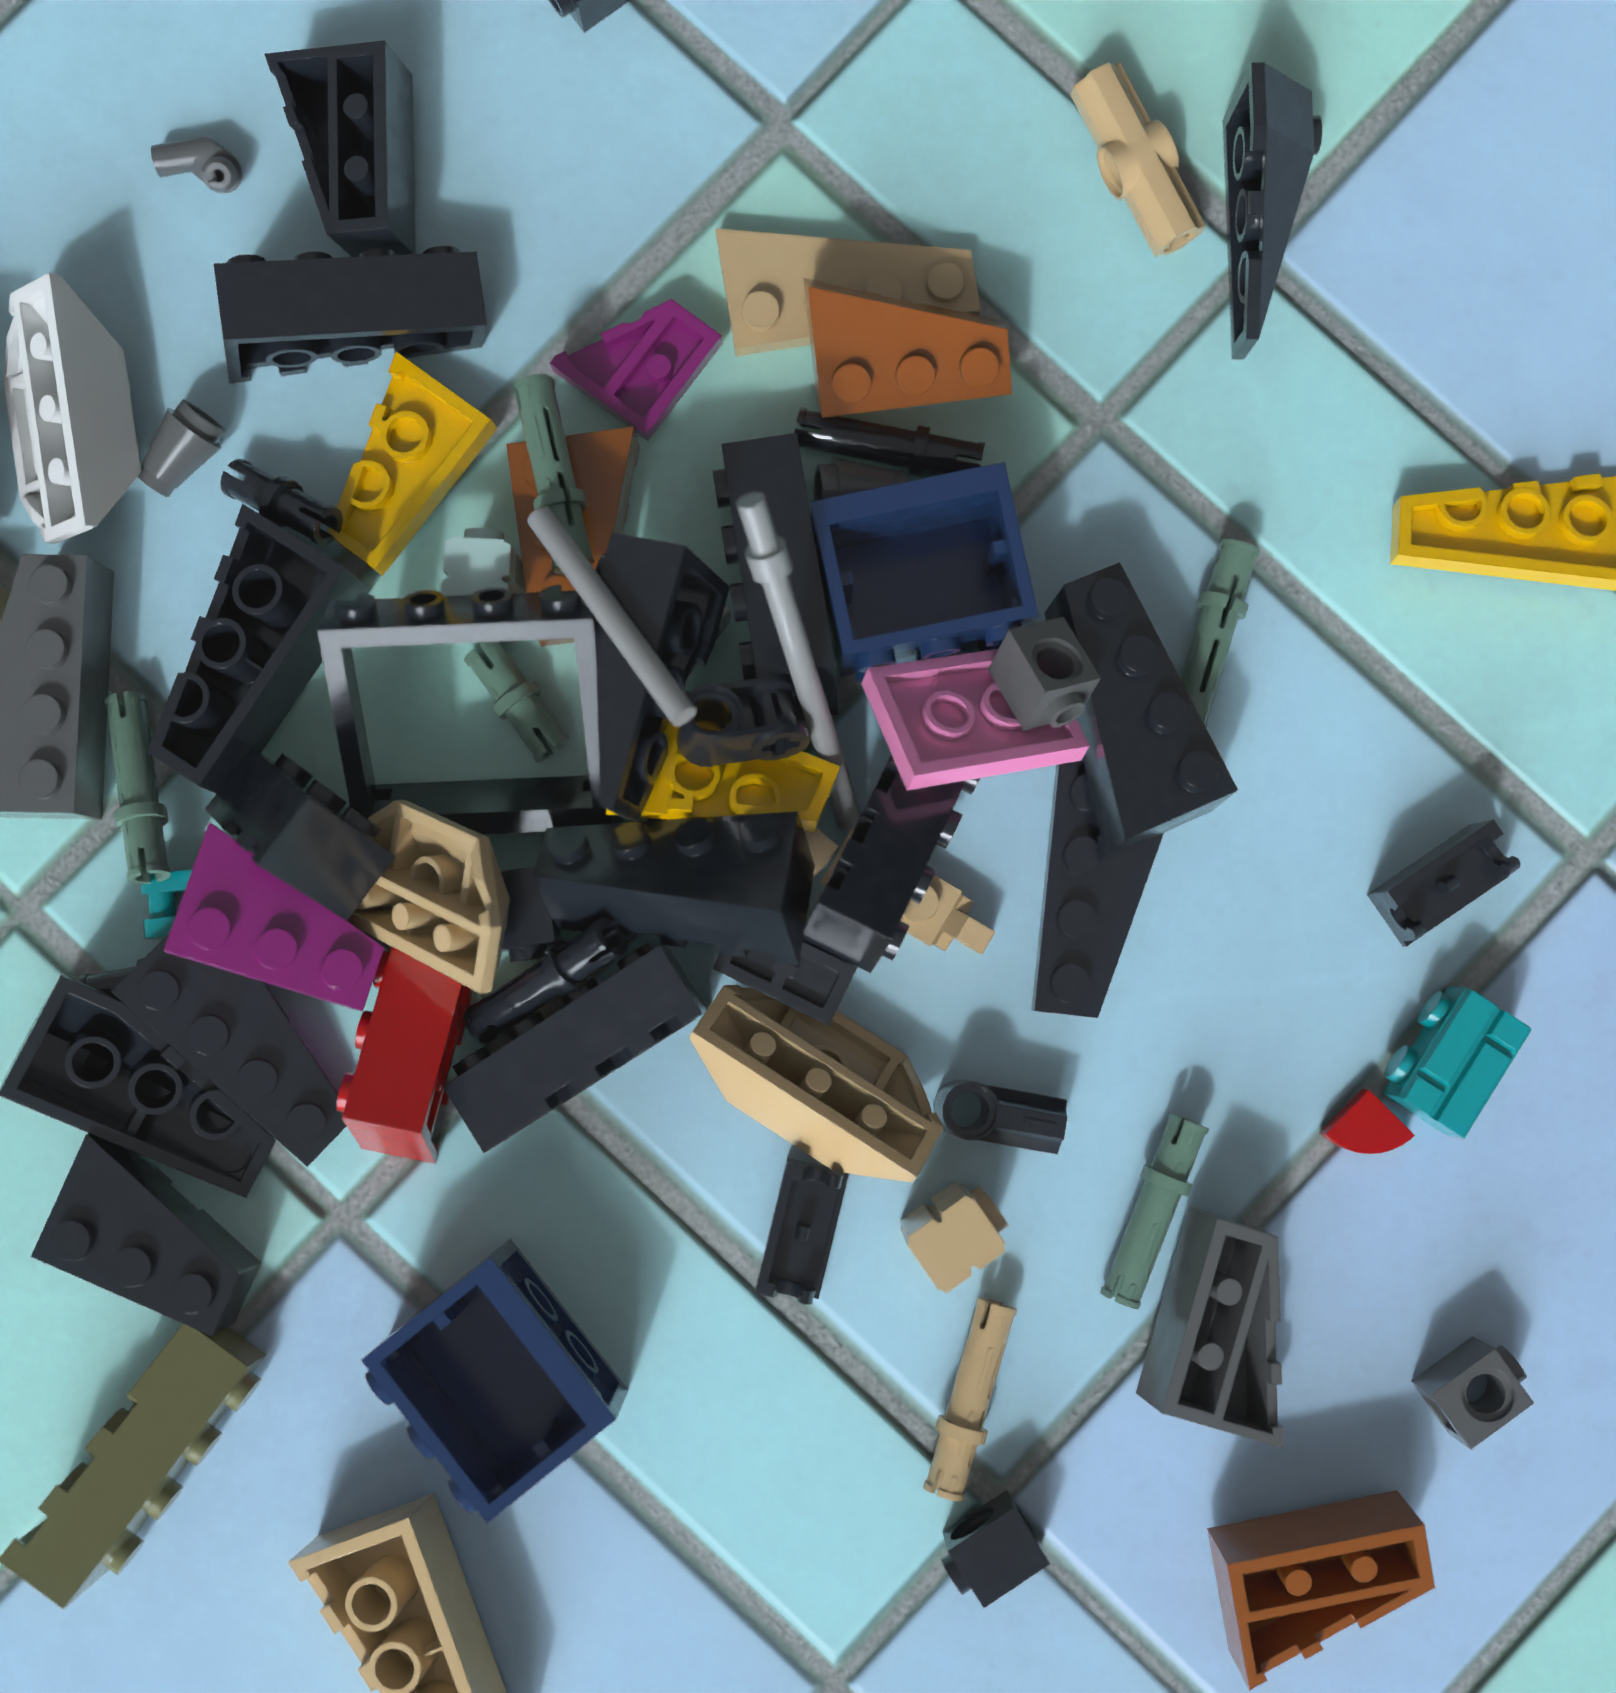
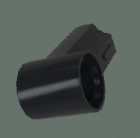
M953 1080L945 1084L937 1092L933 1102V1113H937L944 1127L943 1130L964 1140H978L1056 1155L1064 1140L1068 1118L1066 1112L1067 1100L1064 1098L981 1084L970 1080ZM971 1091L979 1099L981 1112L978 1119L972 1125L959 1127L952 1118L951 1106L959 1094Z

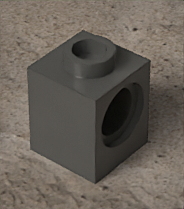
M1064 617L1009 629L988 668L1023 731L1048 724L1052 727H1062L1073 722L1085 711V704L1101 679Z
M1473 1336L1411 1381L1447 1433L1469 1449H1473L1534 1404L1520 1384L1527 1376L1513 1355L1502 1345L1493 1348ZM1485 1374L1487 1379L1485 1393L1478 1400L1468 1402L1466 1395L1468 1384L1474 1377Z

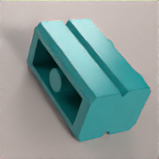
M1448 987L1445 993L1441 991L1435 992L1421 1009L1418 1023L1424 1027L1412 1046H1401L1388 1062L1384 1076L1390 1081L1382 1094L1402 1108L1415 1114L1416 1117L1448 1136L1465 1139L1532 1029L1508 1012L1499 1009L1497 1005L1467 987Z

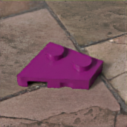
M670 299L645 311L643 316L636 322L621 323L600 333L601 340L570 355L566 351L555 355L550 362V366L553 372L626 426H634L635 432L649 441L722 346V335L673 299Z

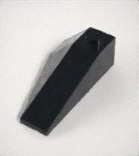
M1265 62L1250 64L1223 119L1232 360L1245 359L1259 340L1313 155L1318 154L1322 141V120L1319 115H1313L1312 91Z
M612 532L607 552L599 558L595 571L687 696L689 691H685V683L693 665L706 666L714 648L730 586L685 545ZM595 618L600 806L625 819L639 822L668 755V741L664 732L669 719Z
M64 974L60 975L35 1018L0 1087V1097L244 1198L248 1196L276 1142V1139L122 1001Z

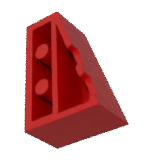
M391 946L390 951L383 950L373 980L374 988H379L373 1012L365 1010L358 1023L355 1047L356 1049H361L355 1073L347 1072L342 1079L337 1097V1111L343 1112L342 1119L361 1149L436 1164L440 1144L432 1143L431 1137L440 1104L449 1105L450 1098L442 1086L447 1082L456 1045H462L466 1026L464 1013L470 1006L473 989Z

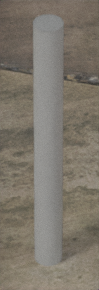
M544 506L533 511L528 517V525L673 726H681L694 717L697 711L689 698L552 510Z

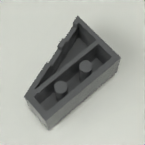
M1189 1206L1136 1389V1394L1160 1413L1284 1448L1283 1426L1278 1424L1277 1385H1282V1363L1276 1360L1275 1321H1280L1278 1236L1248 1223Z

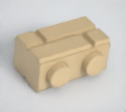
M954 1181L932 1197V1206L929 1207L923 1203L900 1220L902 1226L900 1229L907 1246L937 1289H941L945 1293H948L972 1276L971 1267L975 1266L978 1269H982L1005 1252V1242L999 1235V1232L1009 1225L980 1185L969 1192L963 1184L960 1185Z

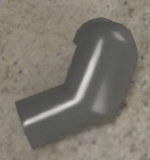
M199 136L151 146L153 164L159 177L192 172L211 190L219 193L232 192L241 183L242 168L237 158L208 136Z

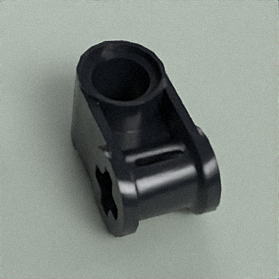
M768 674L750 680L704 684L695 687L687 694V697L696 708V714L687 723L678 726L677 746L681 755L697 766L714 767L721 764L757 759L778 760L793 756L804 750L810 743L807 728L799 725L793 701L797 693L792 677L785 674ZM712 721L722 729L708 731L701 728L696 722Z

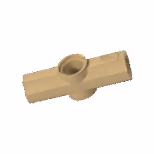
M1108 62L1091 70L1081 81L1073 85L1070 95L1098 147L1097 161L1101 176L1108 190L1116 199H1125L1154 256H1167L1185 247L1190 241L1201 235L1206 227L1178 173L1179 158L1175 143L1166 126L1161 121L1156 119L1150 120L1121 63L1110 64Z

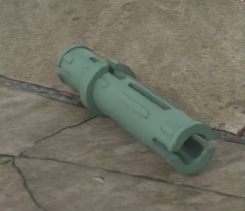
M533 374L522 377L515 382V386L512 389L517 399L526 448L538 497L533 501L534 511L540 507H549L592 565L595 563L594 555L591 553L582 514L587 508L585 493L576 487L567 439L564 434L555 394L554 379L547 374ZM552 558V570L557 574H564Z
M1223 539L1220 541V549L1207 591L1200 592L1196 603L1201 612L1181 675V680L1206 729L1208 726L1207 720L1220 677L1224 670L1237 621L1246 617L1249 605L1244 602L1256 558L1260 554L1258 547L1235 539Z
M124 691L125 705H120L117 693L107 696L104 700L105 709L108 714L119 808L114 811L115 827L123 831L128 882L138 885L152 884L150 873H155L157 882L167 880L171 876L163 826L169 822L167 807L159 803L154 759L148 753L151 737L146 707L148 705L147 696L136 691Z
M1173 1113L1168 1115L1167 1119L1169 1120L1151 1166L1145 1164L1140 1174V1177L1145 1180L1105 1284L1100 1290L1103 1296L1110 1299L1116 1297L1115 1302L1133 1309L1140 1308L1141 1298L1182 1195L1189 1196L1193 1184L1187 1180L1204 1136L1209 1131V1128Z

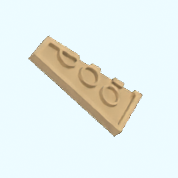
M715 228L736 356L810 345L803 278L980 315L981 312L971 250Z

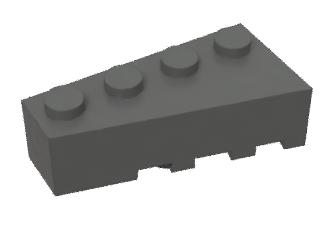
M21 555L0 624V817L102 820L107 710L105 709L104 700L108 696L114 571L87 555Z

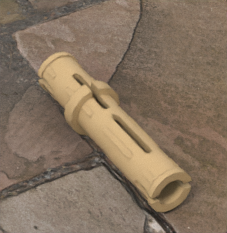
M977 1297L976 1309L946 1414L938 1415L935 1429L940 1432L927 1480H925L923 1488L930 1493H935L937 1489V1496L959 1502L964 1501L965 1488L977 1446L980 1444L985 1445L988 1431L983 1428L1012 1322L1017 1314L1016 1308L1010 1305L1003 1306L1001 1302L984 1297Z

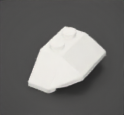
M47 273L10 293L8 311L14 317L6 337L3 382L20 501L32 521L40 528V534L44 541L57 544L97 527L141 473V465L139 459L140 447L136 438L130 397L131 386L127 376L124 349L60 275Z

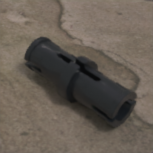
M236 459L228 464L230 469L244 476L243 481L223 471L220 481L222 492L226 496L237 499L258 510L260 515L279 527L288 526L320 546H326L336 539L333 535L320 529L321 524L340 533L343 524L341 511L332 505H326L305 494L298 482L286 476L275 478L254 467L252 463L244 459Z

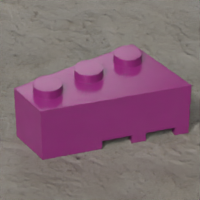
M209 822L164 952L349 1009L363 1011L384 947L345 919L256 865L251 859L254 853L251 851L248 853L239 847L233 838Z

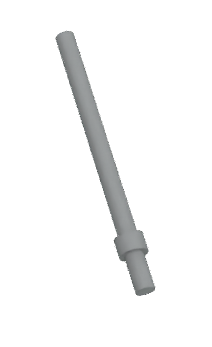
M760 492L748 493L737 501L750 544L745 551V555L753 579L763 585L816 756L840 766L837 780L829 798L839 828L851 830L852 827H856L861 812L790 582L789 574L793 570V564L787 544L783 538L776 536L764 494Z

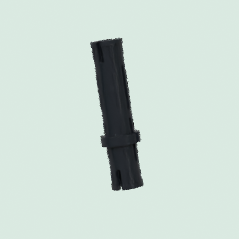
M800 407L796 422L799 423V426L822 431L816 433L796 428L794 431L798 436L799 448L802 447L909 468L910 475L920 477L922 471L948 474L980 467L981 464L956 460V457L982 461L985 442L979 441L977 443L930 434L931 427L918 425L917 431L841 416L822 418L820 412L807 410L804 407Z
M601 917L569 941L559 940L545 949L544 953L546 955L542 957V960L466 1009L464 1021L470 1034L474 1037L480 1031L490 1026L488 1030L480 1034L478 1040L483 1043H489L496 1039L503 1031L532 1014L563 992L573 993L585 986L589 981L587 977L591 973L626 952L627 940L621 927L616 924L602 934V931L611 926L612 920L607 917Z

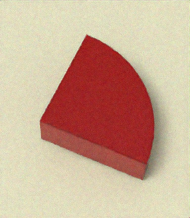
M1364 1088L1319 1132L1321 1136L1332 1144L1363 1154H1379L1394 1150L1415 1136L1369 1089Z

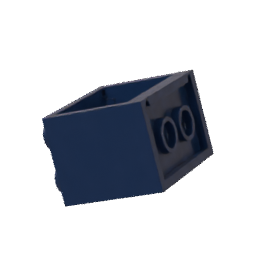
M1005 462L811 501L810 514L826 610L840 676L855 674L856 682H862L869 667L952 656L954 653L976 648L979 649V652L999 649L1009 629L1033 624L1039 616Z
M511 1238L361 1359L369 1370L365 1373V1378L373 1393L384 1404L391 1405L394 1403L410 1423L406 1428L407 1433L417 1450L428 1459L436 1457L451 1477L448 1480V1486L457 1502L469 1513L477 1510L486 1523H489L617 1419L628 1393V1388Z

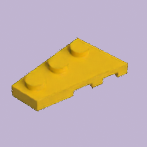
M395 352L388 371L392 378L382 405L376 403L368 423L372 431L362 458L359 462L353 463L337 505V509L343 515L341 531L338 533L331 528L328 529V533L336 538L335 541L382 576L498 429L489 417L398 352Z
M669 720L664 732L668 741V755L641 817L672 820L798 811L804 831L815 832L837 780L840 766L801 751L793 756L778 760L757 759L721 764L714 767H700L690 763L681 755L677 746L678 726H673ZM712 721L696 722L701 728L708 731L722 729ZM609 810L606 812L607 815H617Z

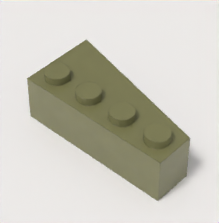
M182 1323L128 1392L127 1398L134 1403L130 1410L127 1411L123 1407L120 1408L100 1428L86 1446V1453L94 1458L89 1466L82 1462L67 1476L61 1485L57 1484L38 1508V1510L48 1516L47 1520L22 1538H15L0 1556V1563L63 1610L109 1570L118 1576L142 1547L144 1540L136 1534L149 1516L158 1521L181 1493L183 1486L175 1480L189 1461L198 1466L220 1439L222 1432L214 1426L228 1407L237 1412L255 1391L261 1378L253 1372L266 1354L230 1327L223 1329L214 1336H210Z

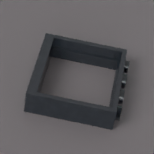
M561 584L546 587L541 592L512 593L506 588L491 587L478 590L472 595L444 596L438 591L422 590L410 593L404 598L376 599L371 594L358 593L356 600L329 601L317 633L347 793L352 808L366 818H369L395 800H407L482 835L545 832L546 828L615 823L616 815H607V809L600 806L595 616L576 590L562 591ZM574 638L589 775L375 784L351 648Z

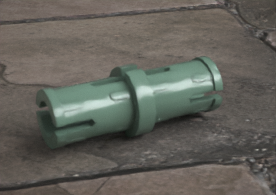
M501 641L482 642L479 644L493 663V667L483 653H478L473 648L465 656V663L472 668L496 703L493 706L495 713L501 720L507 718L533 754L534 760L539 763L554 755L540 735V732L543 733L553 748L556 747L558 750H561L568 744L570 738L567 734H564L538 698L541 690L533 680H525L502 647Z

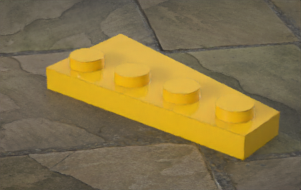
M1599 473L1574 476L1569 482L1539 485L1538 481L1513 483L1510 488L1483 491L1480 487L1400 496L1393 505L1390 564L1616 591V476L1601 478Z

